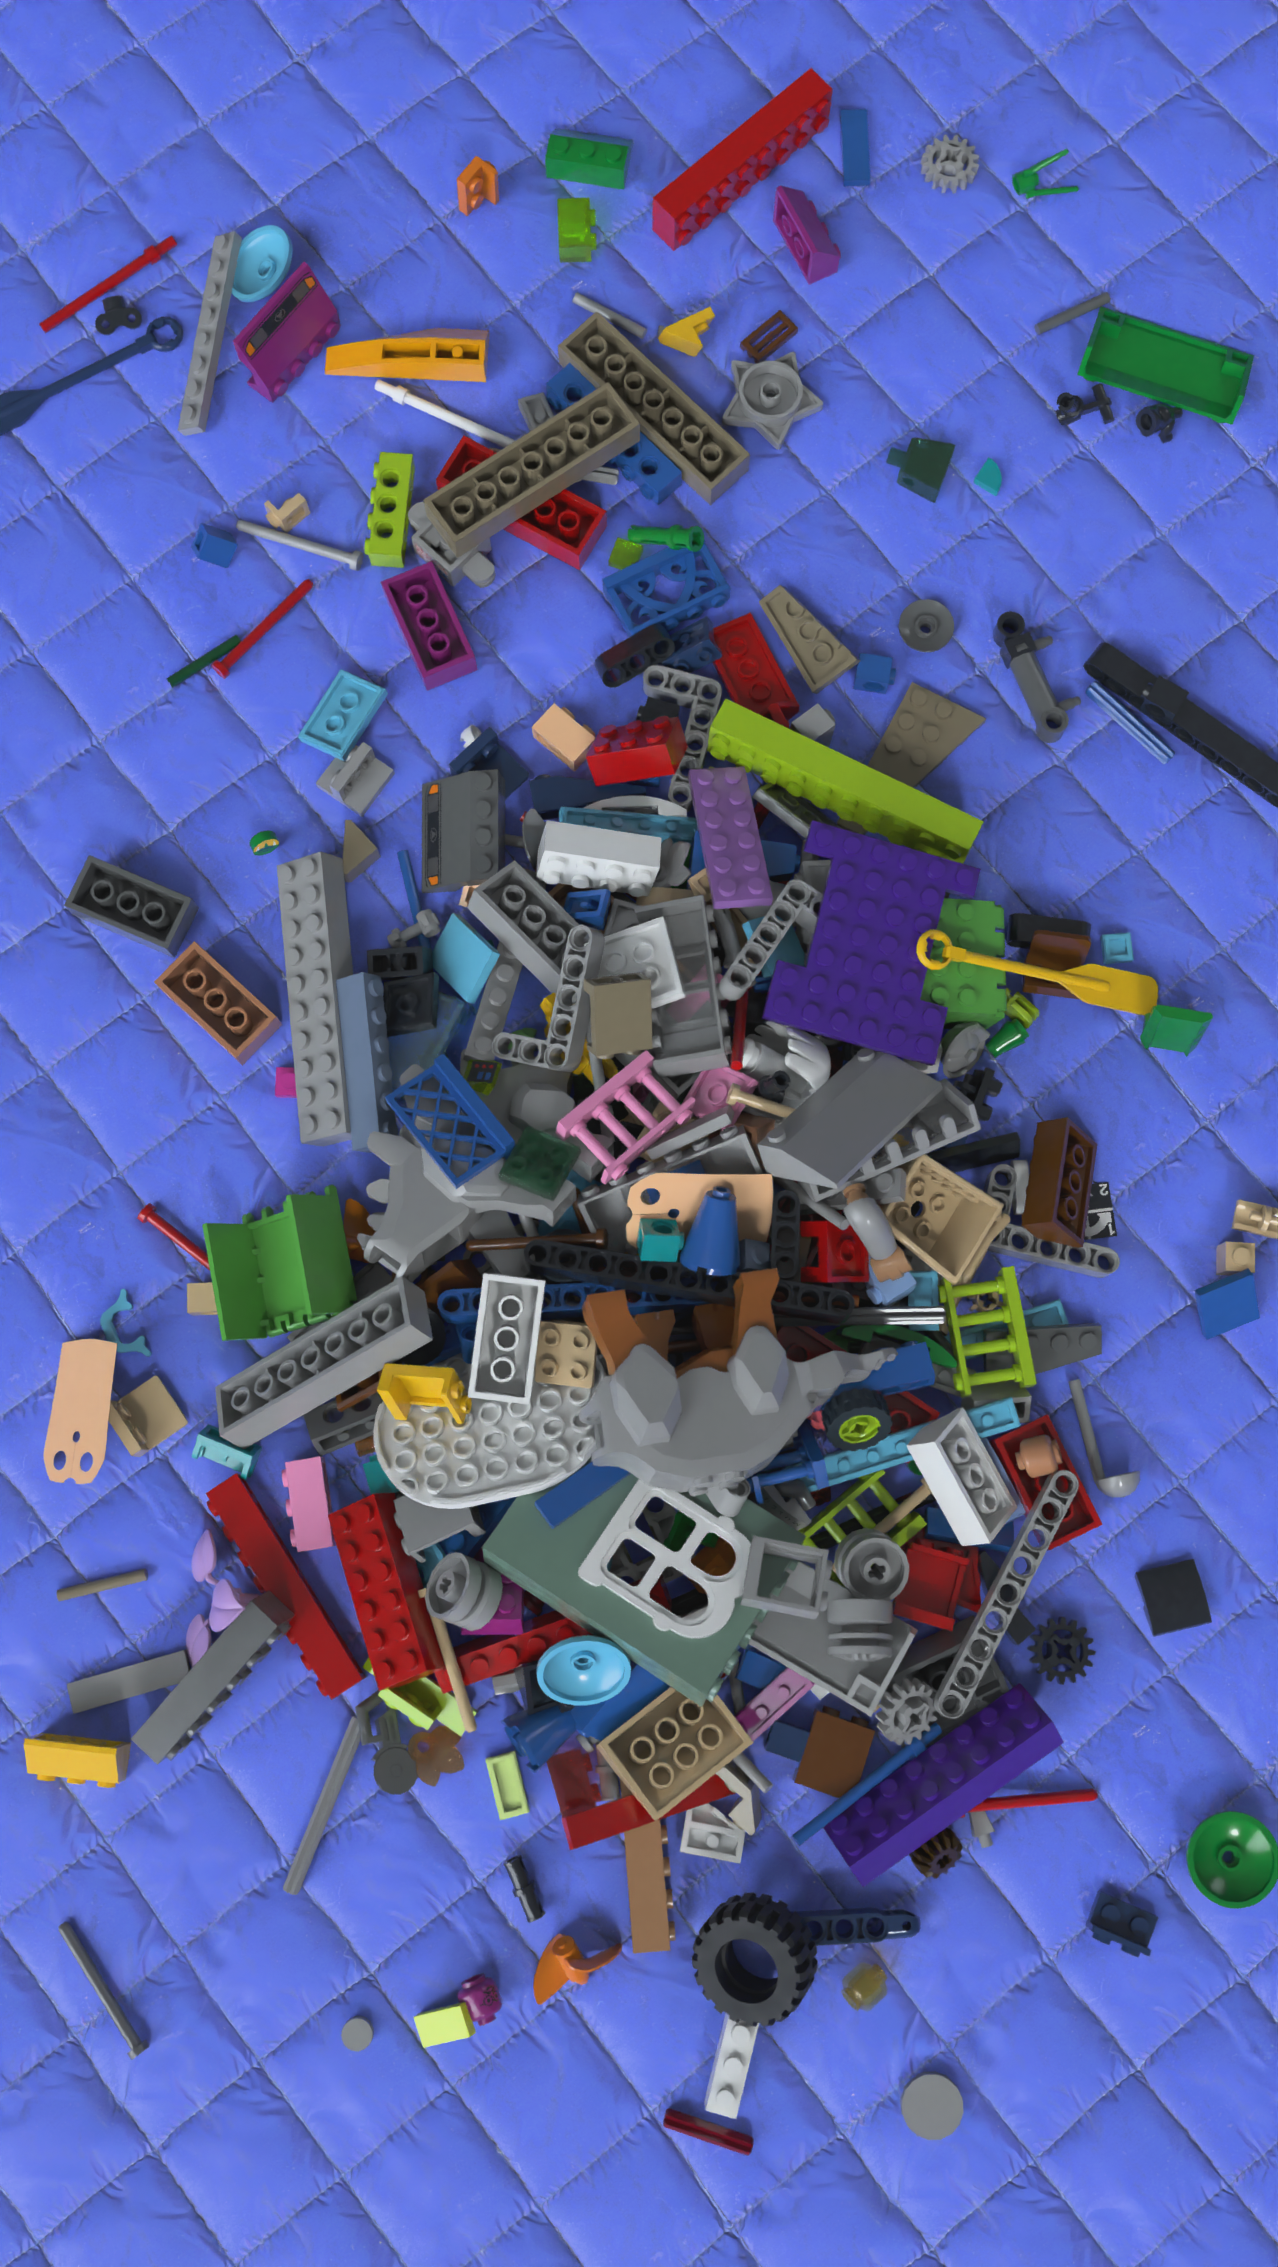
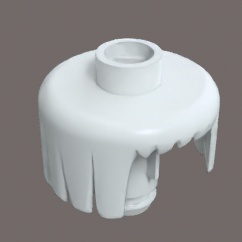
M767 1021L765 1023L769 1026L759 1025L755 1028V1031L761 1036L749 1034L746 1037L743 1067L740 1071L758 1082L762 1077L771 1076L776 1071L786 1072L790 1077V1082L787 1084L790 1085L785 1089V1096L781 1104L797 1109L828 1081L831 1069L829 1051L820 1039L804 1030ZM747 1105L742 1110L752 1115L774 1119L775 1123L786 1119Z

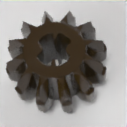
M946 1827L910 1853L909 1856L918 1871L926 1878L931 1876L938 1878L941 1873L947 1874L948 1869L955 1867V1862L962 1857L960 1852L963 1846L954 1831Z

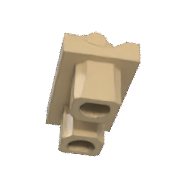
M1239 1199L1236 1201L1231 1229L1278 1239V1208Z

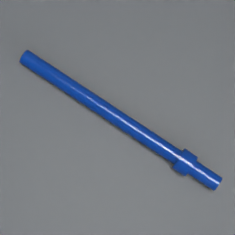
M935 1722L930 1726V1731L924 1730L921 1733L922 1738L920 1740L914 1736L911 1744L908 1745L905 1742L906 1746L793 1834L792 1837L799 1846L802 1845L912 1756H919L926 1750L925 1746L943 1732L940 1726Z

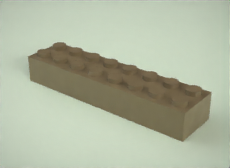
M597 311L558 345L559 364L564 368L571 363L596 389L609 382L640 423V431L682 471V479L709 505L715 502L749 470L750 453Z
M607 382L425 498L423 502L426 516L458 558L639 442L640 423L610 383Z

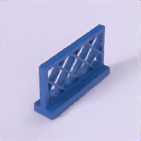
M444 1053L434 1059L433 1066L385 1097L389 1106L455 1189L504 1157L507 1160L516 1153L515 1140ZM432 1076L440 1083L438 1092L422 1090L423 1082ZM404 1095L416 1096L414 1109L400 1107L396 1100ZM420 1097L437 1099L435 1112L418 1110ZM441 1100L454 1101L457 1104L456 1114L439 1112ZM417 1116L433 1118L431 1131L420 1130L415 1126ZM438 1119L455 1121L453 1133L436 1132ZM459 1122L472 1123L475 1127L474 1136L457 1134ZM434 1138L451 1140L449 1153L436 1152L433 1148ZM455 1141L472 1143L471 1155L453 1154ZM477 1144L490 1145L495 1151L487 1158L475 1157ZM442 1159H447V1160H448V1161H447V1165H446V1163H445ZM452 1160L469 1162L468 1171L457 1178L450 1170Z

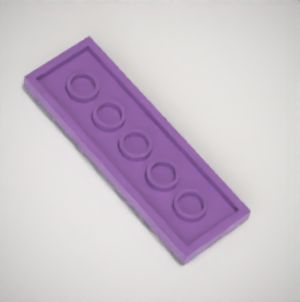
M745 766L689 770L688 780L714 909L772 905L773 896Z

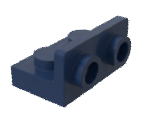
M708 616L670 635L675 649L669 658L662 661V664L668 668L692 673L722 657V651L714 641L713 623Z
M1098 1890L1085 1926L1093 1932L1092 1937L1108 1945L1113 1940L1122 1944V1951L1139 1958L1140 1953L1150 1956L1151 1949L1148 1948L1158 1917Z

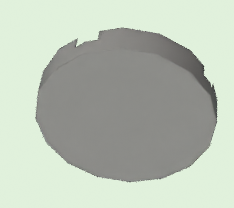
M935 2071L922 2072L905 2085L900 2098L901 2113L907 2126L919 2137L927 2140H941L951 2135L960 2125L964 2113L963 2099L957 2086L946 2075Z

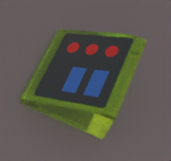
M469 1059L463 1078L473 1090L488 1096L497 1082L502 1063Z

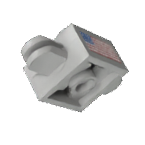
M424 502L416 503L409 509L410 526L417 531L411 537L414 552L426 563L432 561L437 573L454 587L464 576L468 577L480 588L488 587L493 583L496 576L495 567L485 557L492 550L490 538L457 558L426 516Z

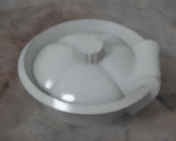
M978 1022L957 1024L942 1038L940 1043L943 1049L940 1061L943 1064V1072L946 1077L957 1078L966 1074L979 1060L985 1046V1040L989 1038L990 1033Z

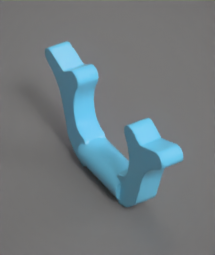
M121 1289L116 1303L102 1314L100 1325L107 1341L118 1343V1353L140 1352L150 1357L152 1353L145 1346L146 1338L144 1336H139L134 1342L129 1344H123L118 1337L113 1324L114 1316L120 1311L133 1310V1305L128 1302L127 1290Z

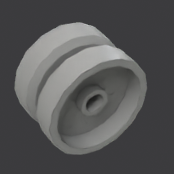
M863 1528L851 1532L841 1541L835 1552L834 1566L837 1577L857 1599L891 1601L902 1592L908 1581L909 1564L906 1554L895 1541L877 1529Z
M457 1552L448 1554L438 1562L429 1578L425 1596L427 1610L432 1617L470 1631L481 1629L491 1620L500 1603L503 1587L501 1574L488 1564Z

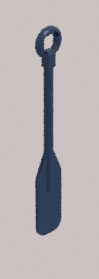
M171 317L156 318L147 327L146 335L136 339L135 343L42 389L10 391L1 394L0 436L23 425L41 404L53 395L136 354H144L152 349L161 352L174 350L183 339L182 326ZM165 324H170L174 334L177 335L176 338L165 342V344H158L153 331L164 327Z

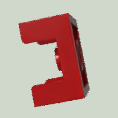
M801 1221L802 1237L818 1236L819 1267H802L801 1282H869V1253L850 1224L847 1229L841 1230L830 1221Z

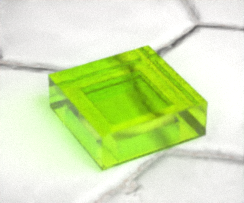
M617 537L608 565L622 570L638 562L643 552V546Z

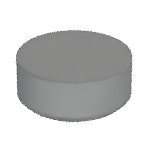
M363 2016L350 2018L342 2029L341 2037L344 2045L352 2051H361L367 2048L373 2039V2025Z

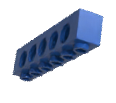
M569 363L546 383V398L554 409L559 408L563 411L577 402L570 401V399H582L596 390V388ZM641 431L639 442L608 461L611 464L615 463L620 468L624 478L629 482L633 481L639 487L641 494L647 500H653L657 505H660L682 485V471ZM628 452H634L636 455L627 456L625 454ZM647 470H652V471H654L655 473H654V474H651V475H648V474H645L644 472L647 471Z

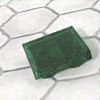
M526 1126L499 1172V1179L554 1202L579 1158L581 1148Z

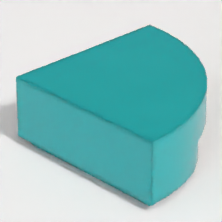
M988 458L973 482L994 496H997L1002 482L998 465L991 458Z

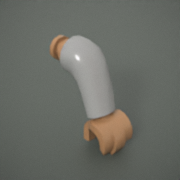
M862 1183L846 1187L843 1190L844 1196L847 1198V1206L844 1208V1213L871 1257L870 1264L875 1276L881 1283L889 1279L894 1281L904 1277V1273L913 1270L907 1260L904 1251L896 1244L890 1224L875 1199L868 1197L867 1193H865V1186Z

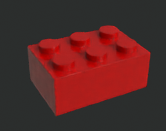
M661 716L653 721L642 722L637 720L624 726L607 725L601 728L586 755V759L595 785L601 786L673 775L676 773L688 746L679 717L668 718L667 716Z

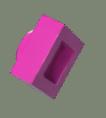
M276 1067L275 1096L277 1098H297L294 1067Z

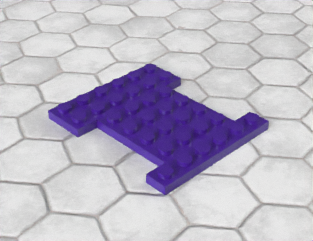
M812 821L804 851L829 858L831 863L805 967L781 960L776 961L762 1019L933 1066L936 1062L948 1007L920 1000L927 968L920 962L917 956L916 945L919 937L924 932L930 929H937L945 892L968 899L974 897L981 869ZM928 937L926 939L928 944L925 954L930 959L934 940Z

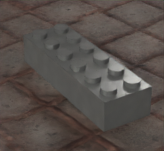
M269 1590L252 1599L245 1606L242 1613L219 1636L131 1740L157 1765L166 1758L171 1761L179 1752L182 1753L193 1742L192 1736L198 1730L201 1731L212 1720L213 1716L211 1714L218 1707L221 1708L232 1697L231 1691L238 1684L241 1685L252 1674L251 1668L257 1662L260 1663L271 1652L272 1648L270 1646L277 1639L283 1638L292 1626L289 1622L295 1614Z

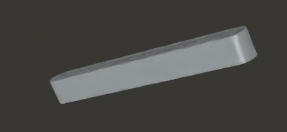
M1061 1470L1050 1474L1046 1478L935 1694L934 1707L940 1715L955 1719L965 1712L1078 1490V1479L1072 1472ZM1059 1476L1064 1477L1068 1482V1489L1064 1493H1061L1056 1488L1055 1482ZM1045 1503H1050L1055 1511L1053 1518L1047 1520L1042 1515V1506ZM1031 1530H1036L1041 1536V1541L1036 1547L1031 1546L1028 1542V1534ZM1018 1557L1024 1558L1027 1563L1026 1571L1022 1574H1018L1014 1569V1561ZM1005 1584L1010 1585L1013 1590V1596L1007 1602L1001 1599L999 1593L1000 1588ZM992 1611L999 1617V1623L994 1629L987 1627L985 1622L987 1614ZM981 1639L985 1644V1651L982 1655L976 1657L971 1651V1646L975 1640ZM962 1667H967L971 1672V1678L966 1684H960L957 1680V1672ZM948 1695L955 1696L957 1700L956 1708L951 1712H946L942 1705L943 1699Z

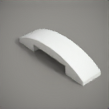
M618 796L584 807L585 809L687 817V809L670 801L649 796Z

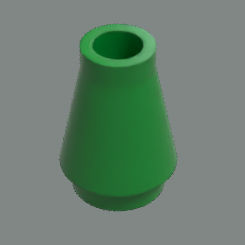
M1016 1018L1011 1022L1007 1020L994 1037L985 1044V1047L994 1058H997L999 1055L1024 1044L1029 1034Z

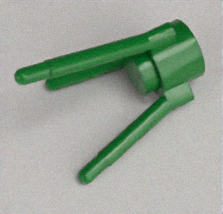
M1064 149L1030 168L1013 174L1012 184L1018 196L1025 194L1026 199L1034 196L1077 192L1079 190L1078 186L1035 190V186L1039 185L1037 171L1067 155L1068 149Z

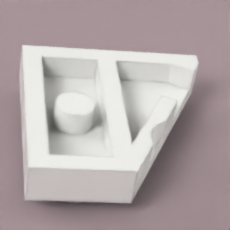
M707 1803L686 1810L679 1852L740 1864L745 1831L739 1829L724 1814Z

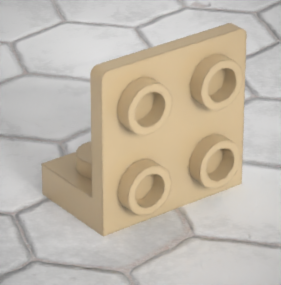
M555 1319L541 1321L535 1368L536 1382L582 1388L594 1387L597 1343L586 1323Z
M153 1376L117 1402L112 1400L110 1402L109 1422L130 1455L134 1457L143 1456L188 1424V1420L159 1376Z

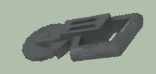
M378 1689L355 1706L362 1746L379 1743L380 1749L371 1759L375 1762L373 1775L376 1784L384 1792L400 1795L409 1791L415 1785L418 1777V1765L414 1756L406 1750L408 1746L401 1743L395 1709L386 1705L387 1712L375 1720L377 1735H372L369 1711L383 1702V1699L378 1696L380 1692Z

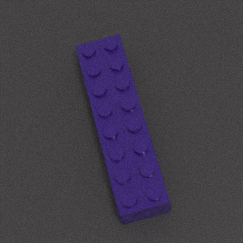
M1019 1683L873 1787L824 1826L823 1829L861 1886L865 1887L1059 1747L1064 1741L1053 1721L1022 1684Z

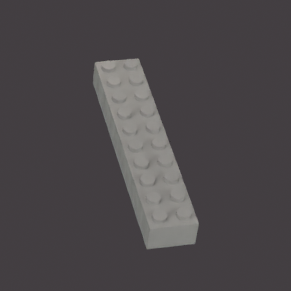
M320 851L278 865L277 876L300 1141L302 1144L327 1146L351 1140L336 980L353 975L343 858Z
M514 860L474 889L467 908L551 993L556 994L570 930L579 924ZM589 934L585 936L584 944L589 942ZM576 993L572 997V1005L577 1001ZM666 1012L667 1025L676 1024L677 1022ZM648 1049L647 1051L654 1057V1060H656L654 1050ZM625 1053L614 1054L625 1067L639 1056L626 1055ZM653 1064L651 1067V1075L678 1102L687 1096L700 1072L659 1078ZM641 1083L658 1101H660L643 1083Z

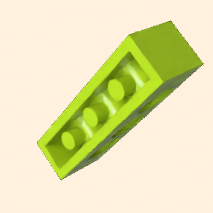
M380 452L379 462L374 463L373 476L377 481L376 487L371 488L370 500L374 507L373 513H368L367 525L371 533L370 538L365 539V555H369L372 566L404 568L409 529L408 513L412 502L415 463L413 454ZM392 482L398 483L396 486L393 487L387 486L389 483ZM386 508H395L391 512H384ZM384 533H392V535L387 538L381 537V535Z

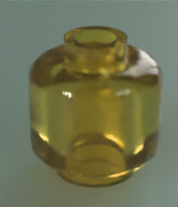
M860 1962L842 1979L844 1989L841 1990V1993L854 2010L858 2011L861 2009L868 2012L887 1995L888 1990L885 1981L888 1978L877 1964L871 1966L866 1962Z

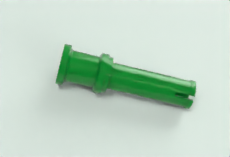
M675 524L670 528L631 525V529H628V539L631 543L667 545L672 550L688 548L692 552L699 551L704 543V533L699 526L683 528V526Z

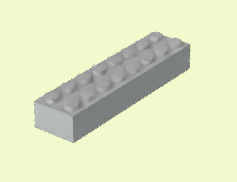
M402 1276L216 1386L220 1437L245 1449L382 1370L385 1363L392 1364L432 1341L433 1337L425 1292Z

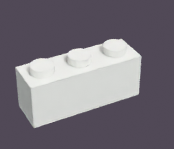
M726 2013L704 2102L706 2111L736 2119L759 2023L756 2027L745 2025L743 2020L737 2023L729 2019L730 2015Z

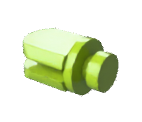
M1006 988L1007 1011L1003 1012L1011 1020L1016 1018L1025 1029L1029 1028L1033 1021L1039 1017L1038 1008L1020 992L1017 991L1012 996L1010 994L1011 990Z

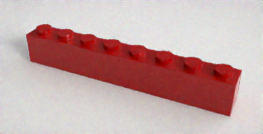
M236 1473L206 1493L209 1498L206 1504L215 1517L219 1515L225 1524L222 1530L230 1542H236L240 1549L237 1555L246 1568L250 1566L256 1575L253 1581L261 1593L269 1590L295 1614L289 1622L292 1627L286 1633V1636L293 1645L297 1643L303 1652L300 1655L301 1661L308 1671L313 1669L319 1680L316 1681V1685L324 1697L329 1695L331 1700L365 1679L366 1676L246 1480L240 1478L241 1474Z
M661 1574L651 1589L649 1596L653 1601L672 1612L671 1597ZM642 1579L631 1582L629 1585L636 1587ZM557 1610L524 1621L523 1634L485 1635L455 1646L453 1649L464 1685L467 1686L514 1669L521 1664L539 1660L550 1647L564 1639L582 1635H594ZM447 1669L435 1672L442 1693L445 1694L453 1691Z

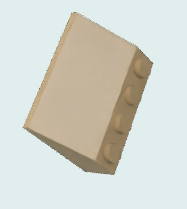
M670 1687L597 1745V1748L614 1772L656 1822L754 1742L718 1694L712 1703L706 1700L701 1707Z

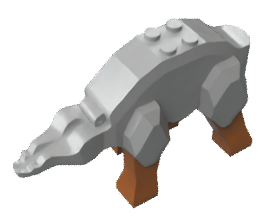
M777 1268L740 1274L739 1279L733 1285L735 1315L734 1309L731 1306L719 1304L695 1306L693 1314L690 1316V1322L701 1352L675 1368L668 1363V1340L675 1323L673 1309L636 1314L635 1319H633L628 1311L625 1289L588 1294L587 1300L582 1306L584 1320L607 1362L609 1376H605L599 1383L593 1398L580 1411L579 1417L581 1422L593 1425L597 1450L591 1454V1459L595 1466L620 1467L632 1473L647 1485L677 1492L689 1491L690 1496L705 1494L708 1492V1488L716 1487L717 1485H719L720 1491L725 1488L732 1490L739 1487L738 1482H742L767 1467L803 1421L813 1413L817 1406L827 1402L841 1384L865 1380L874 1369L879 1370L886 1361H893L898 1353L894 1347L864 1355L831 1351L805 1362H794L787 1359L785 1349L778 1342L770 1304L780 1280Z

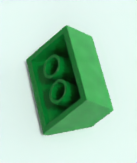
M555 128L550 134L545 156L546 176L552 179L624 190L633 140Z

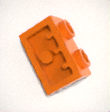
M475 156L457 178L459 211L468 216L473 209L479 208L484 198L494 205L499 202L498 171L491 162L483 161L478 156Z

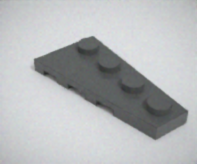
M1099 1323L1026 1327L1035 1374L1102 1354V1325ZM1008 1328L983 1329V1342L1006 1338V1335H1009ZM1008 1350L983 1354L984 1372L1011 1368L1012 1364H1015L1013 1352L1009 1353Z

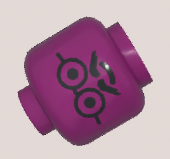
M484 1973L464 1980L461 1983L462 1988L457 1993L459 2003H466L471 2020L473 2022L477 2021L479 2026L494 2021L496 2019L495 2013L501 2009L503 2004L495 1980L491 1977H485Z

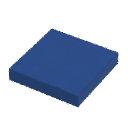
M1249 1269L1194 1290L1201 1331L1206 1340L1260 1318L1254 1275Z

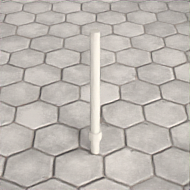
M379 379L375 384V390L392 397L394 402L401 405L408 404L505 448L515 442V440L417 397L411 394L409 389L400 385L395 387Z

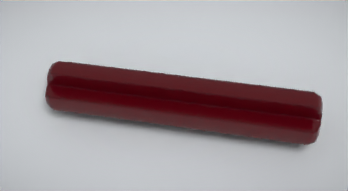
M668 2108L663 2118V2126L665 2128L746 2156L750 2155L754 2145L752 2136Z

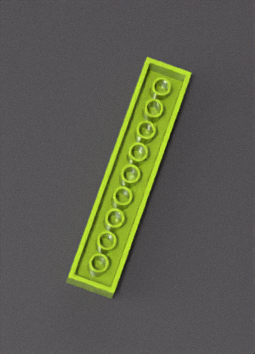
M726 698L710 726L707 751L716 759L727 760L735 764L736 767L745 766L747 773L752 772L760 776L766 783H772L773 785L777 783V785L785 788L791 795L796 797L802 796L810 800L818 808H827L837 813L843 820H852L862 825L868 832L879 833L887 837L893 844L904 845L910 849L964 864L984 822Z

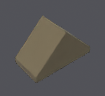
M345 820L343 869L345 882L351 883L381 856L378 848L352 820Z

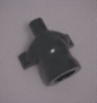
M1154 404L1143 408L1137 414L1136 425L1145 437L1161 430L1158 436L1162 443H1167L1173 438L1171 432L1174 428L1175 419L1180 418L1183 411L1180 407L1171 408L1164 404Z

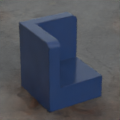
M777 1719L770 1727L764 1748L768 1752L800 1762L810 1732L802 1727Z

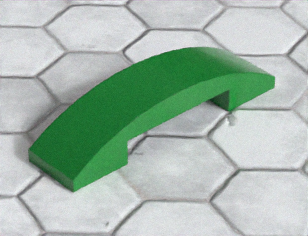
M852 1325L840 1328L836 1333L838 1336L862 1343H870L873 1334L904 1343L909 1341H918V1344L926 1342L933 1364L946 1368H956L957 1361L943 1347L930 1338L907 1328L895 1325Z

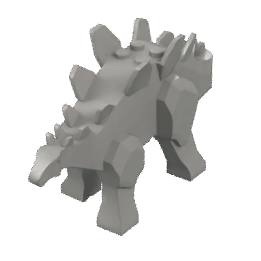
M463 1049L461 1052L460 1074L467 1081L472 1063L463 1060L466 1049ZM560 1057V1063L562 1064L564 1061ZM511 1061L512 1067L500 1070L497 1064L491 1083L467 1081L515 1140L516 1153L507 1160L504 1157L457 1189H455L405 1124L401 1128L399 1135L376 1131L371 1132L367 1140L368 1149L390 1166L389 1180L379 1179L368 1184L366 1187L369 1198L383 1204L388 1203L385 1212H375L367 1218L368 1225L376 1231L373 1236L363 1233L357 1235V1239L364 1251V1259L370 1263L379 1262L396 1274L394 1281L403 1276L410 1282H413L423 1271L462 1244L466 1239L519 1237L507 1212L541 1219L553 1227L565 1211L575 1202L576 1186L567 1179L542 1180L533 1175L543 1171L545 1168L548 1169L557 1165L565 1168L568 1166L591 1183L594 1178L601 1182L605 1165L578 1137L574 1138L571 1135L563 1142L555 1134L558 1121L576 1107L574 1100L570 1097L574 1073ZM412 1064L400 1075L401 1086L424 1072L425 1069L417 1064ZM432 1076L423 1082L422 1090L438 1092L440 1083ZM404 1095L407 1107L414 1109L416 1096ZM420 1097L418 1110L435 1112L437 1099ZM441 1100L439 1112L456 1114L457 1104L454 1101ZM417 1116L415 1126L420 1130L431 1131L433 1118ZM438 1119L436 1132L452 1134L455 1121ZM459 1122L457 1134L474 1136L475 1127L472 1123ZM591 1133L614 1156V1142L605 1135ZM434 1138V1150L436 1152L449 1153L451 1140ZM455 1141L453 1154L470 1156L472 1143ZM477 1144L475 1157L487 1158L495 1151L490 1145ZM442 1159V1160L446 1163V1165H447V1161H448V1160H447V1159ZM452 1160L450 1170L458 1178L468 1171L469 1162ZM524 1249L481 1251L496 1274L534 1279L538 1275L527 1269ZM531 1255L530 1259L536 1262V1257Z

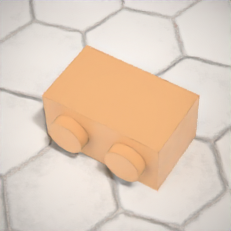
M553 703L532 726L533 737L575 772L586 760V755L596 735L587 725L583 724L581 726L574 720V715L567 708H560Z

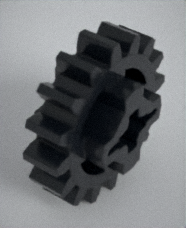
M1059 1617L1058 1624L1052 1618H1048V1627L1038 1624L1039 1635H1030V1638L1035 1641V1645L1027 1646V1650L1035 1652V1656L1031 1657L1029 1661L1030 1663H1038L1039 1666L1036 1672L1042 1674L1046 1671L1045 1679L1050 1682L1056 1676L1058 1684L1064 1685L1065 1677L1071 1683H1075V1674L1085 1677L1086 1673L1083 1667L1093 1666V1663L1088 1660V1655H1095L1096 1651L1088 1649V1645L1094 1640L1093 1638H1084L1083 1635L1087 1629L1086 1627L1076 1629V1620L1071 1619L1068 1625H1066L1065 1617ZM1056 1630H1067L1070 1633L1064 1637H1058L1053 1632ZM1043 1642L1047 1644L1044 1656L1042 1654ZM1054 1642L1066 1645L1064 1652L1068 1658L1056 1655L1059 1650ZM1080 1644V1657L1078 1659L1076 1657V1649ZM1059 1663L1065 1664L1070 1669L1065 1671H1056L1052 1668L1056 1667Z

